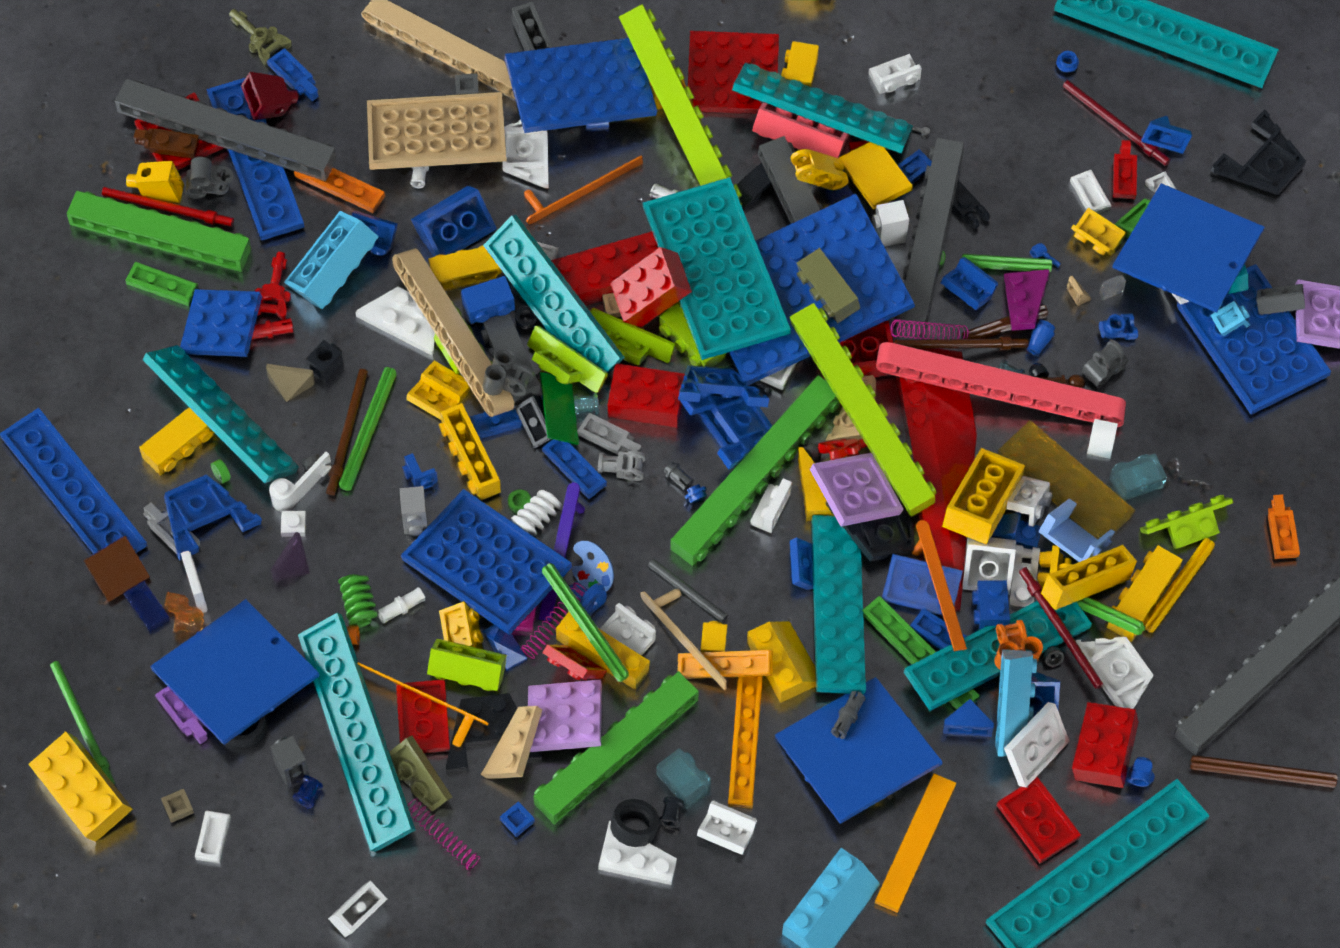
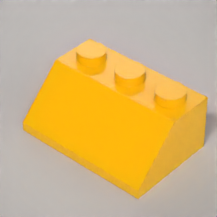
M790 621L767 622L748 631L747 644L751 651H773L772 676L765 677L780 703L816 687L815 665Z

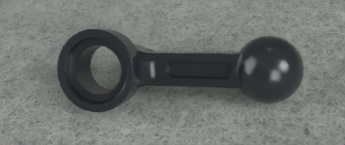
M501 273V274H499L496 278H499V277H502V276H505V277H506V275H505L504 273ZM506 277L514 297L515 321L517 325L525 329L532 328L538 321L537 316L528 305L523 304L512 283ZM528 313L533 317V320L526 323L521 321L520 316Z

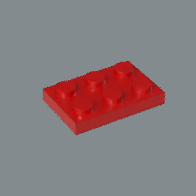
M547 644L542 652L548 656V662L557 667L563 666L569 669L567 673L577 680L581 678L584 680L602 679L607 672L606 669L568 645Z
M445 679L404 683L447 703ZM396 684L400 743L406 738L413 736L423 753L449 751L447 707Z
M1038 777L1026 788L1020 787L997 802L996 806L1040 864L1081 837L1079 831Z

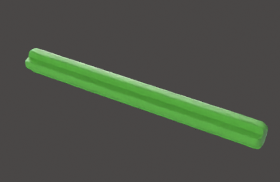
M385 367L340 479L339 488L342 490L350 491L352 489L395 380L396 370L393 368Z
M549 563L542 568L543 575L614 677L619 682L627 679L629 676L628 670L554 564Z

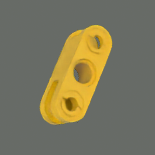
M810 149L796 151L790 157L792 164L795 165V174L799 181L830 190L843 188L849 182L847 174L843 172V162L839 158Z

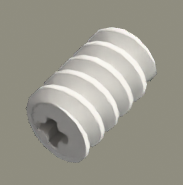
M539 490L537 496H533L530 499V503H526L524 509H520L517 512V516L514 515L511 518V522L527 533L536 536L537 531L535 527L542 530L544 526L541 521L549 523L550 518L548 514L553 517L557 516L554 508L561 511L563 506L552 493Z

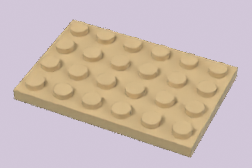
M502 92L367 100L370 170L506 161Z

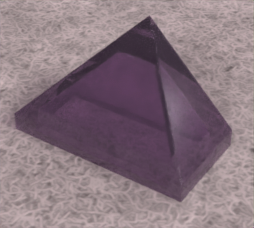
M295 532L272 567L273 580L278 582L310 573L300 533Z

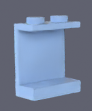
M1069 498L1048 514L1038 532L1078 562L1108 551L1113 544L1111 538L1115 531L1111 529L1099 539L1095 538L1069 518L1077 503Z

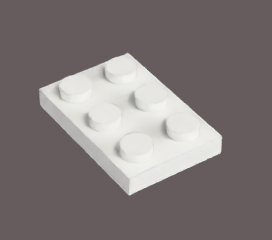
M1048 702L1004 748L1019 786L1026 788L1070 742L1054 703Z

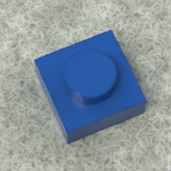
M518 801L500 816V821L517 837L535 822V818Z

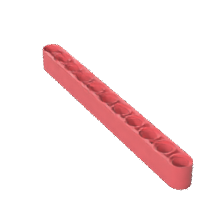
M885 342L879 345L876 369L886 374L1094 423V419L1117 423V427H1121L1124 424L1126 401L1120 397L895 343Z

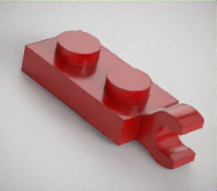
M1122 140L1120 154H1114L1113 198L1136 199L1137 155H1130L1131 140Z

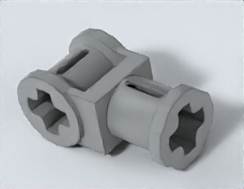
M639 451L618 452V456H607L599 453L598 473L612 472L617 473V478H624L628 481H641L644 478L642 465L646 456Z

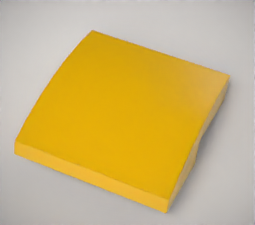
M434 360L421 374L420 381L407 393L406 400L441 420L440 412L461 404L471 388L464 377L455 374L454 371Z

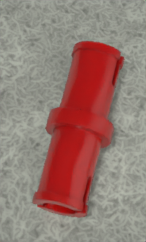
M292 319L274 322L267 320L263 324L255 325L252 340L265 337L272 339L275 335L294 333Z

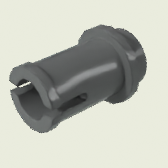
M671 462L664 469L665 477L667 479L671 478L683 491H686L690 487L689 484L694 482V479L680 468L679 463Z

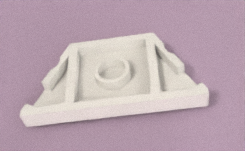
M521 119L517 123L505 126L506 161H503V171L543 188H549L547 130L524 133Z
M396 287L355 312L356 317L433 356L435 332L408 291Z
M1127 637L1100 638L1091 642L1076 640V643L1103 682L1102 688L1113 704L1117 707L1134 709L1151 682L1153 673Z

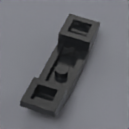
M762 163L756 166L737 184L742 193L739 199L742 203L743 211L758 201L760 194L772 186Z

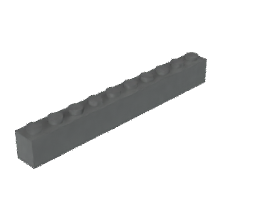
M126 79L115 99L118 113L175 132L199 135V140L323 181L327 180L337 160L335 148L328 143H319L307 136L292 134L286 129H277L264 122L250 120L243 115H234L222 108L216 109L207 106L201 101L195 102L186 99L180 94L174 95L165 92L159 87L147 86L137 80Z
M937 138L935 146L930 148L929 159L932 160L931 166L926 167L925 179H928L927 186H922L920 199H923L922 206L918 205L916 219H919L918 226H914L912 231V239L915 241L913 246H909L907 259L910 260L909 266H905L903 272V280H906L905 287L915 307L895 316L894 320L928 323L964 155V142ZM898 321L896 328H893V333L897 336L894 337L892 335L893 343L895 340H914V337L919 335L918 324L915 325V335L913 338H909L913 336L912 329L914 325L912 323L910 324L909 337H907L908 323L905 324L904 336L902 334L904 326L902 322L900 323L901 332L899 336H897ZM923 324L920 325V335H919L920 338L923 337V336H922V330H923V327H924Z
M1340 578L1337 581L1332 579L1325 586V592L1321 595H1314L1308 602L1309 606L1304 611L1299 609L1291 618L1293 621L1288 626L1283 624L1276 631L1274 639L1271 641L1267 639L1259 647L1260 651L1255 656L1253 654L1249 655L1242 663L1243 667L1239 671L1234 669L1227 676V682L1223 686L1217 685L1209 693L1210 697L1205 702L1201 700L1192 709L1193 713L1189 717L1185 715L1175 725L1177 730L1174 737L1192 754L1197 755L1340 623Z

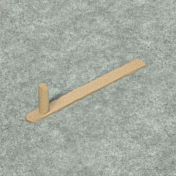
M674 589L655 600H652L645 591L641 592L640 595L643 602L723 690H726V679L660 608L679 598L681 591Z

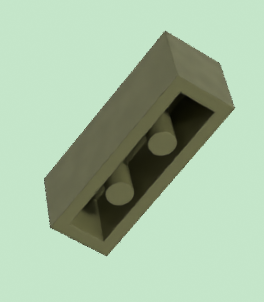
M820 248L797 262L799 272L796 274L803 285L806 283L811 288L809 290L810 294L816 302L818 300L821 301L824 305L822 309L828 318L833 317L836 323H839L861 309L857 296Z

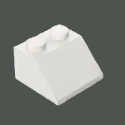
M968 537L962 589L977 590L978 581L1007 580V590L1010 595L1016 540L991 537L986 545Z

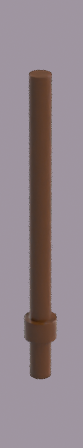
M1000 336L999 339L895 340L894 342L895 344L916 349L999 348V350H1011V348L1028 347V339H1011L1010 336Z
M359 369L334 464L331 465L332 468L328 473L330 477L326 490L328 495H335L338 482L344 472L343 463L368 375L366 369Z

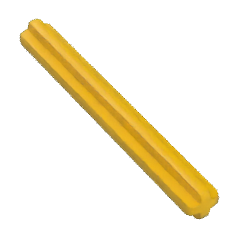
M1205 538L1144 621L1145 630L1149 633H1153L1214 549L1215 543L1209 538Z

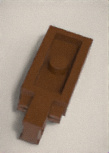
M155 128L148 129V131L136 129L134 141L135 144L144 145V148L149 149L152 153L193 159L197 151L199 135Z

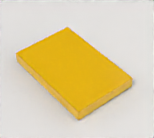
M869 142L839 157L843 162L845 172L872 209H876L877 205L886 204L913 190V185L886 149L880 145Z

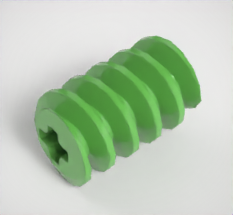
M352 574L344 576L338 581L341 585L340 591L343 594L342 600L345 602L344 608L347 611L346 616L349 620V626L358 625L359 628L365 627L378 615L377 611L372 610L376 606L374 602L370 601L373 599V594L367 593L371 590V586L366 584L369 581L368 576Z

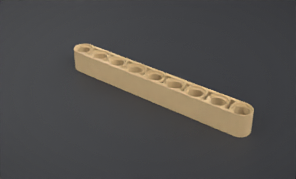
M371 0L362 11V17L371 25L465 74H477L478 81L515 100L505 61L388 0Z
M415 248L395 254L392 259L395 271L487 415L493 417L513 410L514 400L510 392L503 390L500 394L494 396L484 392L482 385L485 371L492 364L419 250Z

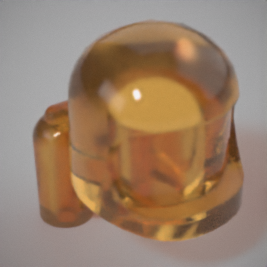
M167 592L163 609H168V611L176 614L173 632L185 631L195 634L200 631L204 623L203 612L197 607L189 606V599L185 595Z

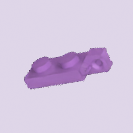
M168 686L155 694L156 699L187 737L192 734L199 744L208 740L207 733L202 728L205 725Z

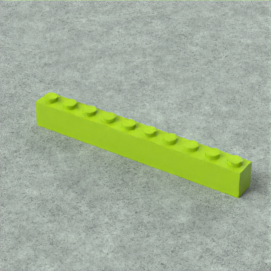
M641 4L619 16L700 186L732 177L733 175L728 165H723L720 160L723 157L717 144L713 145L710 139L713 137L709 126H704L701 121L704 118L698 105L694 106L691 100L694 98L690 87H685L682 82L685 79L683 72L679 66L675 67L673 63L675 56L670 47L666 48L663 43L666 40L661 28H656L654 22L657 19L651 8L647 10ZM734 184L733 186L739 199L742 193L737 184Z
M812 303L790 316L791 325L912 517L936 503L934 495L937 492L930 481L926 483L922 475L925 473L919 462L914 463L911 459L912 451L906 442L901 443L899 440L900 432L894 423L889 424L886 419L888 413L882 403L877 404L874 400L876 394L871 385L864 384L861 379L864 377L858 365L853 366L849 360L852 356L846 346L841 347L839 344L840 336L834 327L829 328L826 323L828 320L826 313L822 308L818 309Z

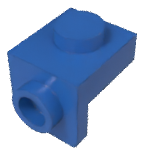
M413 453L404 456L405 466H402L406 479H411L414 487L423 486L424 489H427L438 482L435 468L421 472Z

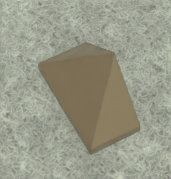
M267 364L266 366L268 379L286 402L309 389L315 383L313 370Z

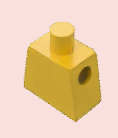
M172 161L140 163L137 174H128L126 177L127 187L138 188L142 196L180 204L184 182Z

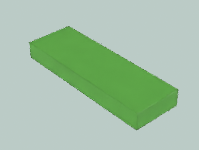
M138 262L134 263L125 280L126 284L187 306H190L195 289H199L197 283Z

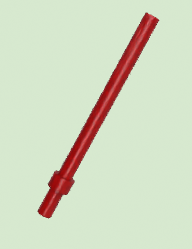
M103 187L102 196L204 220L207 224L215 225L217 223L232 227L234 224V218L219 215L216 211H202L108 187Z

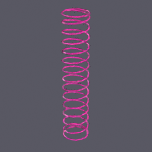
M913 321V322H915V324H913V325H914V326H913L914 335H915V325L918 324V323L923 324V323H926V322H916V321ZM930 322L926 323L927 325H928V324H931V325L936 324V325L938 326L939 336H940V327H941V326L946 325V326L948 327V325H951V324H941V323H938V324H937V323H930ZM955 324L951 325V326L953 327L954 337H955V328H956V327L958 328V326H961V325H955ZM960 328L957 331V339L960 337Z
M575 582V583L573 584V587H574V588H570V589H574V590H576L578 593H579V592L581 593L582 591H581L575 584H577V585H579V586H581V585ZM559 605L558 607H554V612H552L557 614V616L560 619H562V616L556 613L555 608H559L565 615L567 614V612L561 609ZM547 616V617H549V618H552L555 622L557 621V620L554 619L552 616H551V617H550V616ZM546 617V623H548L553 629L556 630V627L549 623ZM540 630L534 631L535 636L533 637H536L542 644L546 645V643L543 640L536 636L535 632L541 633L544 637L546 635L543 634ZM531 639L530 642H532L537 648L542 650V648L538 644L534 643ZM527 644V645H522L521 650H522L527 656H529V655L526 653V651L524 650V649H526V648H524L523 646H526V647L530 648L531 651H533L535 654L538 655V653H537L534 649H532L531 647H529L528 644Z
M431 810L427 811L420 821H416V818L421 813L418 812L415 817H412L415 818V822H420L421 827L424 826L425 831L429 830V835L435 836V834L438 832L437 830L441 826H444V823H442L437 828L435 833L430 834V830L433 828L432 826L437 821L439 822L440 819H437L428 830H426L425 827L434 819V817L429 822L427 821L425 825H421V821L424 820L430 814ZM444 831L438 838H435L433 836L434 839H438V843H440L439 839L443 836L442 834L444 833ZM447 836L445 840L441 842L443 843V848H449V846L452 845L457 840V838L453 842L451 841L448 846L444 847V843L449 839ZM462 842L458 846L456 845L452 851H448L452 852V856H457V860L458 855L462 853L466 849V847L462 851L460 850L457 855H453V852L462 844ZM469 849L466 852L467 855H464L463 858L459 859L458 861H463V859L471 853L472 849ZM474 856L471 860L469 859L468 862L465 863L466 869L470 870L471 868H473L477 864V862L472 867H468L474 859H476L477 857H479L480 859V856Z

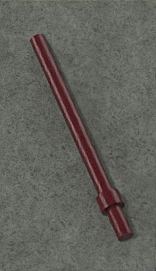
M1069 80L1065 81L1063 88L1140 146L1147 156L1154 157L1164 166L1169 164L1171 159L1158 150L1159 147L1143 143L1141 141L1142 136Z
M1027 567L1022 568L1019 574L1027 584L1028 592L1032 597L1036 598L1094 688H1101L1104 684L1055 609L1041 594L1042 585L1034 579Z

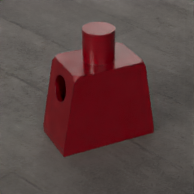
M249 72L241 85L253 120L283 116L290 105L298 101V92L296 90H288L284 79L280 76Z

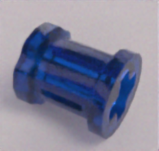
M305 775L302 778L303 783L297 793L293 794L292 798L298 804L311 808L313 806L312 801L318 790H322L323 784L317 779Z

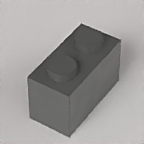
M293 735L288 738H280L274 745L270 746L275 766L288 789L310 778L306 759Z

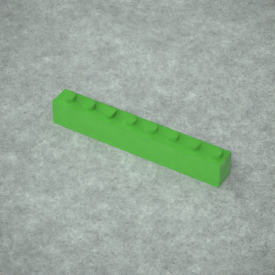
M76 191L67 211L69 224L72 226L239 272L243 271L251 251L250 240L243 234L225 232L221 228L207 227L196 221H185L178 216H167L153 209L145 210L134 204L117 202L113 198L105 199L91 192L83 193Z
M679 671L674 676L669 675L661 683L660 688L656 691H650L639 706H633L626 712L625 718L620 722L616 721L610 725L607 733L601 737V746L589 747L584 753L579 752L573 757L568 767L559 769L553 775V779L547 785L545 783L540 785L534 792V805L555 825L698 701L699 691Z

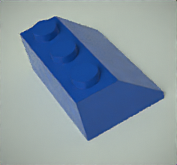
M466 186L411 219L420 239L433 256L456 253L497 229L479 190L470 186Z

